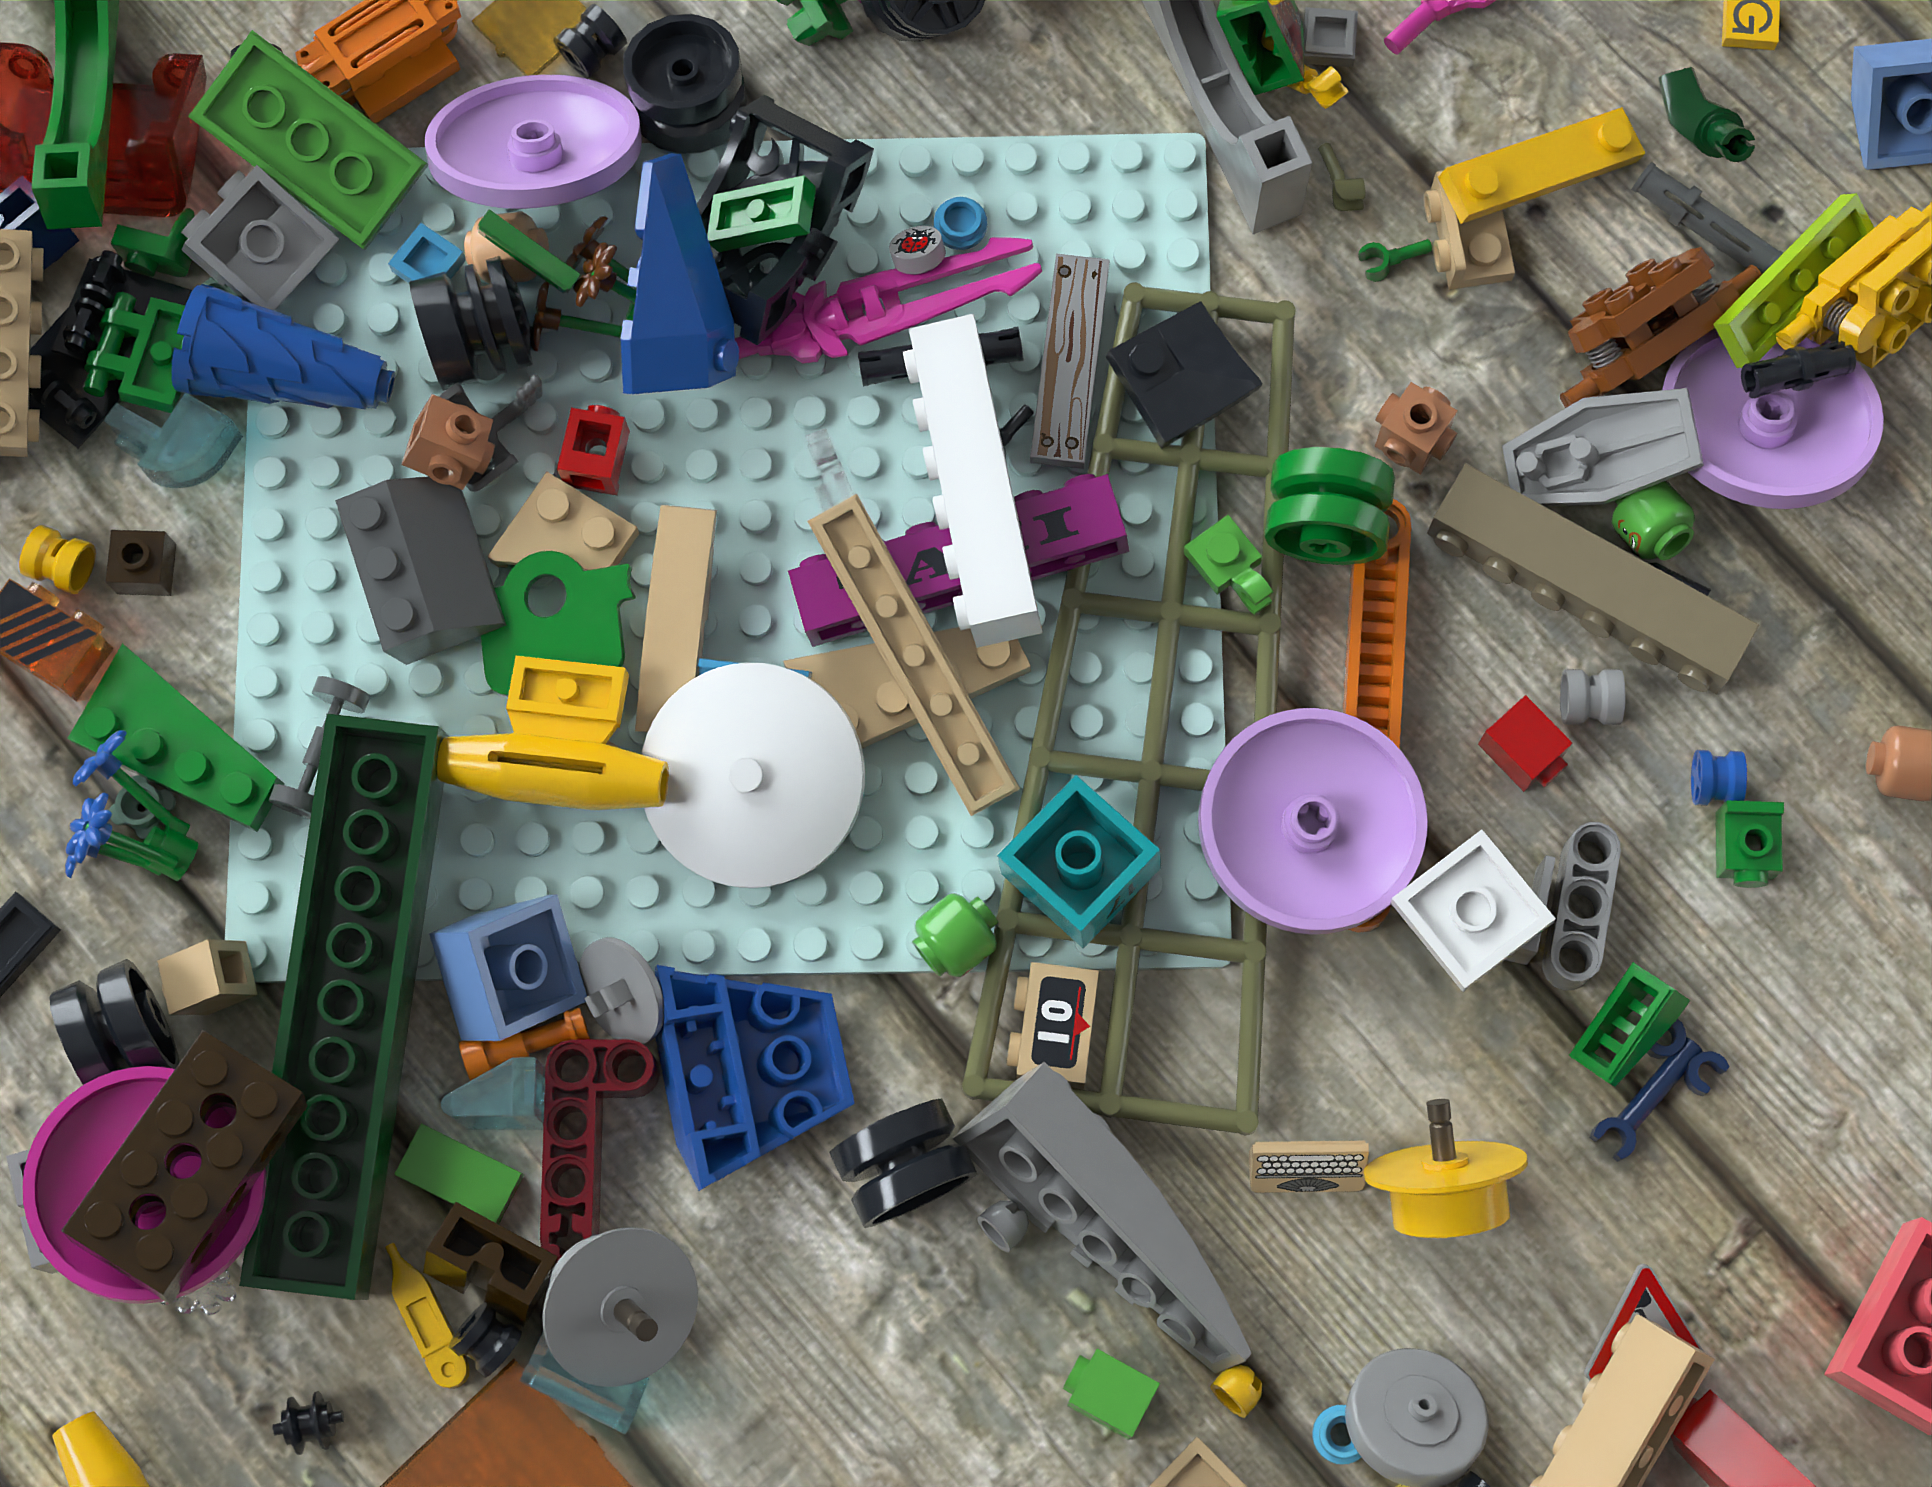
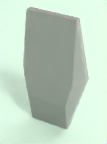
M1687 388L1582 398L1502 445L1510 488L1544 507L1607 504L1704 466L1690 393Z

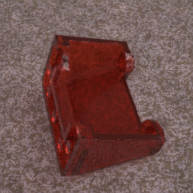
M0 42V193L21 176H24L32 184L35 145H42L52 105L54 76L47 57L36 48L20 43ZM173 53L162 56L158 59L152 71L153 85L113 83L103 214L165 218L174 217L185 209L191 194L200 125L188 116L204 96L207 76L202 55Z

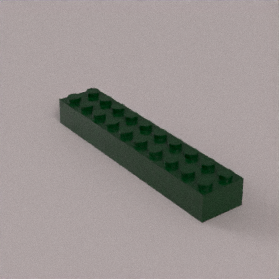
M326 714L272 1068L274 1075L303 1092L308 1106L265 1167L266 1188L264 1204L257 1227L245 1247L239 1286L350 1300H369L444 782H440L437 776V757L443 738L450 736L439 726Z

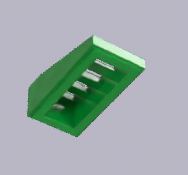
M1632 962L1569 1056L1616 1087L1679 1018L1690 1000ZM1647 994L1655 998L1649 1007L1641 1003ZM1632 1011L1642 1016L1636 1026L1625 1019ZM1617 1027L1629 1035L1624 1044L1610 1036ZM1601 1045H1604L1616 1054L1611 1063L1594 1053Z

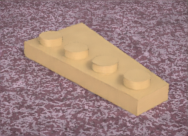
M956 627L934 632L970 699L1031 672V665L1018 639L976 648L971 629L960 631V628ZM875 643L783 661L787 669L812 672L811 680L828 691L849 716L857 732L862 749L919 723Z

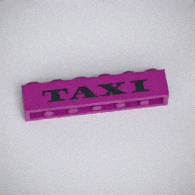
M1083 474L1066 481L1063 488L1043 493L1041 490H1030L1014 497L1032 581L1129 552L1127 534L1108 474L1095 477L1094 474ZM924 522L907 529L904 536L884 541L923 614L954 605L953 597L963 595L960 578L952 580L949 578L943 553L944 546L953 545L950 528L940 530L935 522ZM826 554L808 557L800 562V567L788 570L803 627L812 647L868 631Z

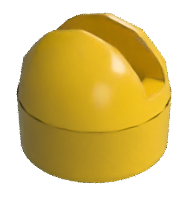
M1243 1365L1226 1369L1210 1385L1217 1399L1231 1412L1242 1418H1245L1257 1405L1262 1394L1261 1380L1254 1376V1371L1251 1368Z

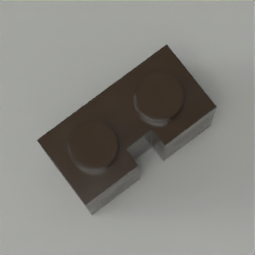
M455 1202L426 1249L423 1273L462 1294L465 1293L470 1283L486 1290L484 1303L486 1302L497 1313L524 1327L547 1289L548 1281L558 1256Z

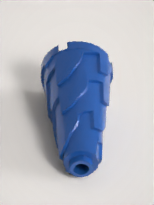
M197 285L187 300L177 334L184 335L182 350L174 348L172 359V385L178 392L220 398L232 397L268 404L285 401L322 408H330L335 405L359 409H376L379 402L388 403L391 398L395 383V371L387 370V362L381 360V356L345 344L342 338L292 322L289 315L243 301L240 297L213 286Z

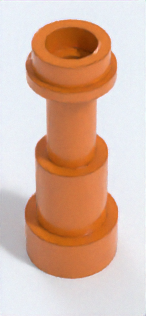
M580 1007L563 1012L564 1019L525 1032L521 1031L501 1041H459L461 1056L472 1085L494 1078L495 1071L531 1060V1053L555 1046L562 1041L590 1039Z

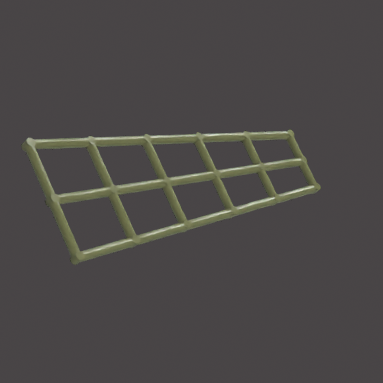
M1132 282L1125 287L1113 348L1138 334L1143 308L1179 313L1202 301L1216 324H1218V317L1273 324L1267 456L1202 448L1205 424L1182 437L1181 446L1170 444L1161 449L1156 442L1117 438L1126 390L1109 364L1087 474H1094L1095 477L1108 474L1109 477L1112 459L1178 467L1161 601L1085 592L1091 564L1067 570L1013 839L1041 811L1049 772L1138 783L1133 826L1153 844L1160 787L1203 790L1211 770L1163 764L1180 626L1257 635L1254 723L1277 713L1284 554L1270 547L1264 535L1267 510L1273 502L1277 501L1273 498L1270 491L1273 463L1279 455L1289 452L1296 312L1294 304L1290 301L1283 300L1277 303L1219 296L1212 291L1202 294L1143 287L1137 282ZM1200 470L1265 478L1261 576L1269 584L1273 594L1269 596L1272 603L1259 611V614L1253 615L1250 612L1183 604L1189 560L1184 554V546L1191 541ZM1081 614L1158 623L1141 761L1054 750ZM1006 878L1004 879L996 916L998 924L995 925L993 933L997 946L988 958L962 1083L964 1095L971 1100L993 1101L1014 1082L1011 1080L988 1078V1072L1016 934L1074 941L1047 915L1021 912L1024 895ZM1148 881L1123 907L1121 925L1108 923L1089 942L1092 944L1116 946L1118 951L1100 1092L1072 1088L1071 1090L1092 1113L1108 1118L1118 1117L1239 1133L1244 1136L1251 1135L1255 1132L1259 1123L1267 924L1245 911L1244 941L1143 928ZM1140 950L1243 963L1236 1110L1123 1095Z

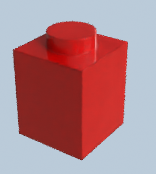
M1527 695L1521 698L1489 727L1478 743L1484 752L1523 792L1536 781L1543 787L1552 782L1568 766V763L1562 757L1573 744Z

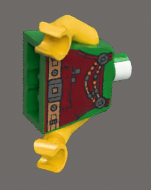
M1220 0L1216 18L1255 96L1287 86L1302 94L1311 93L1320 106L1327 109L1349 93L1348 89L1340 82V74L1332 66L1318 75L1315 69L1304 65L1303 21L1294 0Z

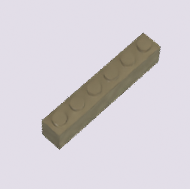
M1466 463L1434 515L1427 532L1428 535L1435 538V544L1444 552L1455 557L1466 555L1482 564L1484 572L1491 578L1504 584H1511L1513 581L1531 591V597L1543 607L1553 611H1559L1560 609L1578 617L1581 626L1590 633L1602 638L1614 637L1628 645L1629 652L1637 659L1651 665L1661 663L1679 673L1677 677L1683 684L1699 692H1707L1709 690L1716 695L1728 682L1759 627V624Z

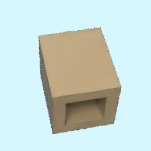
M207 939L157 961L162 980V991L166 999L169 1015H210L258 995L246 941Z

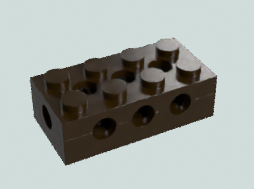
M202 1030L61 1231L72 1243L171 1305L308 1105L303 1092ZM231 1107L236 1110L235 1118L229 1125L222 1128H212L207 1125L209 1116L216 1109ZM187 1156L201 1158V1166L193 1176L184 1179L173 1176V1169L180 1159ZM155 1205L166 1207L165 1218L159 1226L148 1230L138 1228L139 1217L145 1209Z

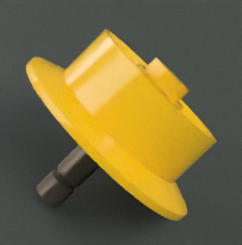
M1434 1099L1426 1102L1428 1120L1431 1122L1429 1124L1430 1145L1409 1147L1385 1154L1374 1159L1364 1168V1179L1369 1185L1389 1191L1395 1230L1415 1237L1449 1238L1485 1232L1499 1227L1508 1221L1510 1209L1506 1180L1524 1171L1528 1165V1158L1523 1150L1508 1144L1487 1141H1454L1453 1125L1450 1122L1452 1118L1450 1100Z

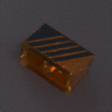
M9 578L0 591V655L77 702L114 649L100 635L105 627L79 609H76L72 616L56 607L60 599L41 585L32 581L26 589Z

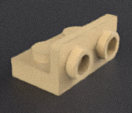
M1442 171L1436 172L1431 190L1424 193V207L1428 223L1436 222L1439 240L1434 241V260L1437 271L1446 272L1449 290L1512 281L1515 270L1503 210L1460 224L1438 179Z

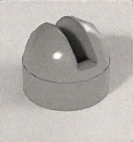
M999 1201L991 1205L978 1217V1223L984 1233L997 1247L1005 1252H1009L1022 1240L1029 1225L1026 1212L1024 1210L1016 1212L1018 1205L1013 1201Z

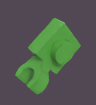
M1229 515L1184 546L1186 557L1217 595L1231 586L1253 615L1272 603L1269 596L1273 594V590L1266 580L1253 570L1261 564L1262 555Z

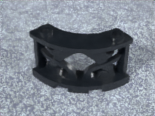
M767 95L759 97L747 106L740 107L734 114L729 126V134L731 136L713 178L697 202L706 234H708L714 194L803 175L816 186L809 234L796 236L791 244L784 242L766 243L753 248L743 256L740 248L717 252L710 246L717 269L719 270L724 266L726 268L719 273L734 323L741 327L739 336L755 345L760 344L795 309L797 303L792 296L798 287L802 285L805 277L815 281L838 243V241L830 238V235L839 222V216L843 208L851 213L853 212L874 148L857 139L850 143L774 104V99ZM767 127L792 139L789 163L784 164L783 153L772 137L770 153L766 156H759L758 152ZM804 145L828 157L827 162L804 161ZM750 171H752L754 176L747 179ZM769 258L779 260L769 273H764L762 261ZM734 282L738 289L744 294V296L734 292L726 286Z

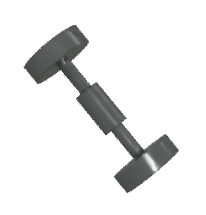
M318 676L312 690L314 696L331 704L328 714L339 715L341 709L364 713L370 700V695L365 691L346 682L325 676ZM325 721L322 727L316 726L302 761L307 767L298 789L275 784L269 798V802L273 805L311 819L314 796L308 794L319 766Z

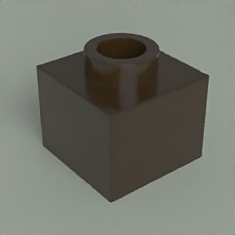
M111 530L106 583L119 595L171 596L176 543L165 531ZM132 553L143 554L139 562L131 564Z

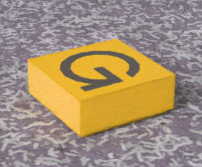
M1724 0L1722 46L1775 50L1779 42L1780 0Z

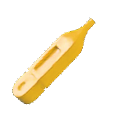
M391 1243L385 1248L392 1260V1295L422 1358L426 1360L425 1364L436 1384L452 1389L460 1387L469 1377V1362L465 1355L458 1356L449 1348L455 1333L428 1279L403 1259L395 1243Z

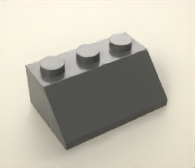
M430 476L384 480L335 500L383 652L408 665L506 626L461 489L438 483L431 479Z

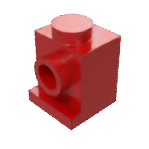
M590 405L587 410L571 407L557 466L558 473L563 482L576 489L618 495L620 486L618 481L630 433L625 417L620 416L616 410L601 405ZM598 445L606 447L604 456L591 454L589 451Z

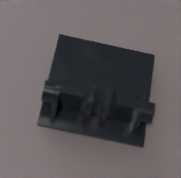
M104 250L101 256L94 257L93 259L89 258L51 351L86 362L89 353L96 351L103 332L99 327L102 315L105 314L107 308H111L117 292H124L134 296L137 301L133 313L145 315L151 297L186 305L192 290L126 270L121 266L123 258L120 255ZM131 336L124 338L118 355L130 358L137 338Z
M67 308L30 349V355L41 356L40 388H29V409H40V419L79 449L121 402L118 391L122 380L115 379L109 381L103 397L90 395L83 390L88 375L84 369L86 362L51 351L68 310Z

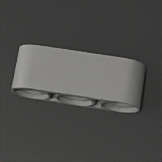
M1589 822L1581 825L1564 844L1560 855L1551 914L1556 919L1547 930L1542 969L1546 979L1554 987L1561 990H1575L1582 987L1599 971L1603 959L1621 848L1616 832L1608 825L1600 822ZM1581 841L1596 843L1603 853V862L1600 864L1585 862L1579 855L1578 843ZM1578 894L1587 897L1594 907V916L1589 919L1575 916L1568 905L1569 896ZM1566 948L1578 951L1585 961L1584 972L1573 974L1566 971L1559 961L1560 950Z

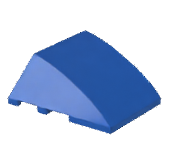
M655 966V976L661 988L664 1002V1021L655 1039L676 1145L698 1191L855 1104L831 993L765 982L759 985L725 979V976L709 974L704 976L674 971V967Z

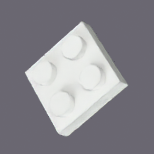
M1480 830L1391 899L1393 907L1462 992L1553 924L1556 919L1483 830Z

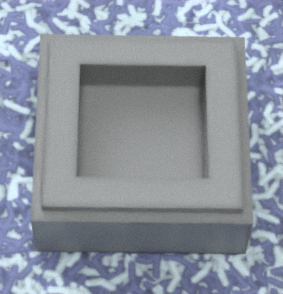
M1305 7L1303 22L1304 64L1353 67L1358 11Z

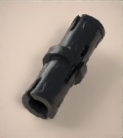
M1838 340L1808 349L1796 346L1788 348L1783 355L1776 358L1745 364L1741 370V382L1746 393L1749 392V397L1754 399L1784 389L1792 388L1794 391L1809 389L1814 382L1852 373L1856 367V356L1852 345L1845 347V342H1838Z

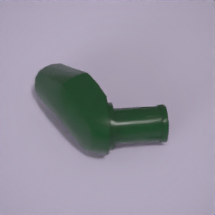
M1693 67L1670 72L1658 78L1669 124L1699 151L1709 157H1725L1731 162H1742L1751 156L1755 145L1747 141L1755 140L1754 135L1751 131L1744 128L1743 121L1737 113L1706 99Z

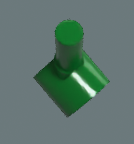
M1426 239L1398 249L1387 250L1382 244L1372 242L1367 243L1360 249L1358 258L1359 261H1367L1372 257H1378L1383 260L1380 266L1365 271L1368 280L1378 282L1387 277L1391 266L1399 264L1401 261L1432 252V245L1430 240Z

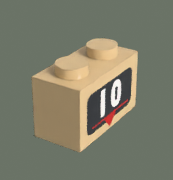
M1031 962L1029 977L1018 976L1014 1010L1025 1011L1022 1033L1011 1032L1007 1066L1017 1067V1079L1045 1062L1053 1071L1061 1074L1068 1081L1072 1089L1084 1090L1099 970Z

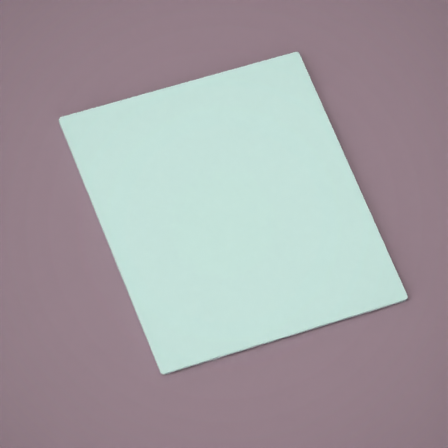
M1199 133L857 139L874 148L857 203L852 213L843 208L839 216V222L830 235V238L838 241L817 279L813 281L805 277L804 282L795 292L805 296L812 285L825 280L827 284V297L837 293L841 282L894 269L895 266L890 254L889 245L897 234L916 226H930L934 228V216L937 209L951 198L967 197L976 201L982 206L987 216V231L984 238L976 246L966 250H955L944 245L946 250L945 257L982 250L988 244L991 237L1030 239L1033 243L1032 250L899 291L900 303L906 304L1030 264L1039 263L1042 267V272L1014 295L1008 296L1003 292H993L913 327L974 314L978 333L1000 331L1018 326L1024 361L986 366L999 429L1003 428L1023 405L1029 406L1034 412L1005 446L1006 463L1013 495L1015 497L1020 493L1030 490H1041L1043 493L1063 488L1064 483L1073 477L1087 474L1109 368L1106 355L1113 348L1125 287L1132 282H1137L1143 287L1202 294L1210 291L1205 138ZM844 139V140H846V141H848V142L851 143V142H853V141L856 140V139ZM792 140L775 141L783 153L784 164L789 163ZM772 141L762 142L758 152L759 156H766L770 153ZM728 142L702 153L681 154L696 203L713 178ZM642 143L640 154L631 169L605 189L572 202L527 209L497 208L459 198L444 189L434 179L428 165L366 250L359 247L297 200L335 234L339 241L275 311L291 316L292 322L342 338L345 344L381 356L380 359L387 362V370L395 371V383L389 402H379L376 409H359L335 405L330 408H322L285 401L268 404L248 400L233 739L284 782L285 786L298 789L307 767L302 761L316 726H323L326 714H328L331 704L312 694L318 676L330 677L346 682L370 695V700L364 713L341 709L339 715L439 726L450 737L514 733L506 710L508 697L492 690L485 679L480 636L408 665L383 652L335 500L384 480L427 477V475L401 464L415 420L432 394L440 396L446 391L442 390L431 364L415 312L410 285L391 271L388 265L389 261L420 223L455 245L465 255L464 241L467 232L472 231L477 219L483 217L488 209H490L495 214L521 211L529 215L537 228H543L546 232L549 252L564 263L570 254L573 253V247L583 242L585 230L591 227L593 222L599 217L606 216L608 220L603 226L605 229L596 241L599 243L606 242L608 247L610 245L617 246L613 259L627 269H630V267L637 268L639 258L641 257L643 240L635 232V221L643 162L674 152L660 149L652 143ZM804 145V161L827 162L828 157ZM425 147L408 148L428 163ZM750 171L747 179L754 176L752 171ZM795 237L772 242H784L791 244ZM766 243L740 248L742 256L753 248ZM1056 254L1110 260L1084 469L1030 463ZM584 258L575 270L580 273L579 278L586 274L583 270V263L586 261ZM769 258L762 261L764 273H769L779 260ZM467 261L464 262L451 279L457 293L467 291L465 280ZM725 266L719 269L718 272L720 273L721 271L726 269ZM538 275L527 282L517 283L531 330L535 320L534 315L537 312L535 307L538 291L545 282ZM617 276V278H616L617 280H619V281L625 283L626 285H628L625 281H623L622 279H620V278ZM480 277L482 286L489 285ZM734 282L726 286L734 292L744 296V294L738 289ZM549 284L546 307L561 309L562 315L622 326L631 301L612 290L606 293L599 289L596 299L588 297L580 308L576 305L577 293L574 292L573 287L568 294L566 292L563 294ZM879 298V299H880V302H881V304H882V306H883V308H884V310H885L883 301H882L881 298ZM863 303V304H862L863 313H864V316H866V310H865V306H864V303ZM1143 308L1138 334L1172 317L1177 312ZM844 309V310H843L844 315H845L847 321H849L848 316H847V314H846V311H845V309ZM734 323L736 338L739 337L741 327ZM560 326L558 331L542 328L538 352L531 348L533 365L519 369L511 346L502 348L507 373L500 375L494 370L486 353L476 356L478 381L462 385V388L477 412L488 418H493L505 409L516 398V391L522 388L527 381H530L532 375H537L542 381V397L537 399L534 405L529 406L528 410L497 432L499 441L510 454L516 457L518 463L479 491L472 492L466 486L462 490L494 588L504 585L509 572L515 565L508 564V568L497 567L490 562L487 556L544 474L549 472L561 480L557 466L571 407L587 410L590 405H601L612 408L619 412L620 416L625 417L630 430L618 481L620 485L618 495L576 489L635 525L640 533L618 564L627 563L632 566L630 584L636 598L623 602L620 607L625 648V660L622 667L628 671L629 680L620 728H617L609 739L610 742L621 749L642 754V748L648 733L635 731L646 612L661 505L717 510L708 620L705 621L702 659L736 663H765L785 668L784 660L875 643L870 633L865 631L812 647L803 627L788 570L800 567V562L808 557L825 554L807 521L855 494H858L884 541L904 536L907 529L920 523L935 522L938 525L933 497L943 495L939 479L929 480L923 455L924 447L933 446L929 430L919 431L913 405V399L923 397L920 382L910 384L909 379H902L863 387L858 352L882 350L912 344L909 328L861 346L851 339L842 340L841 342L848 351V355L843 357L831 358L822 354L818 362L802 364L791 356H759V354H754L739 359L736 367V376L712 387L643 394L623 393L621 338ZM1126 392L1117 438L1157 443ZM1215 418L1205 424L1202 448L1216 450ZM1181 438L1171 444L1181 446ZM601 445L594 446L589 453L604 456L606 447ZM1112 459L1109 480L1127 534L1129 552L1091 563L1085 592L1161 601L1178 467ZM1199 471L1191 541L1218 522L1216 472ZM1188 560L1183 604L1221 609L1220 593L1217 595L1190 560ZM1067 571L1032 581L1043 633L1018 638L1031 665V672L971 699L1018 783L1020 790L971 816L920 723H917L862 749L865 765V787L861 807L851 831L835 853L820 866L800 878L769 887L742 888L708 880L680 863L656 836L644 808L585 810L506 801L444 783L415 981H443L429 933L478 913L553 894L558 896L578 967L584 950L591 943L602 938L612 937L620 939L636 949L647 961L654 974L656 965L674 967V971L704 976L709 974L722 976L935 973L912 944V941L918 937L914 926L920 916L951 893L960 894L969 902L978 896L995 917L998 913L1005 877L1001 875L997 855L1013 840ZM553 576L537 580L532 585L528 594V605L531 611L539 617H549L561 610L566 601L564 583L559 578ZM954 605L924 614L933 632L959 627ZM1081 614L1054 750L1141 761L1158 623ZM1180 626L1163 764L1211 770L1216 759L1225 748L1222 631ZM318 770L308 792V794H311L313 796L315 792ZM1049 772L1042 809L1075 775ZM1077 775L1133 825L1138 783ZM1161 786L1154 845L1160 849L1161 869L1149 880L1143 928L1232 939L1230 897L1214 878L1201 846L1198 816L1202 791ZM275 805L271 807L258 832L230 819L225 940L246 941L255 983L286 982L310 819L293 814ZM1024 895L1021 912L1045 915ZM1123 908L1109 923L1121 925ZM1016 934L1009 972H1030L1031 962L1099 971L1115 970L1118 947L1088 943L1083 949L1075 941ZM1140 950L1138 970L1222 969L1227 967L1231 961ZM989 956L968 973L986 972Z

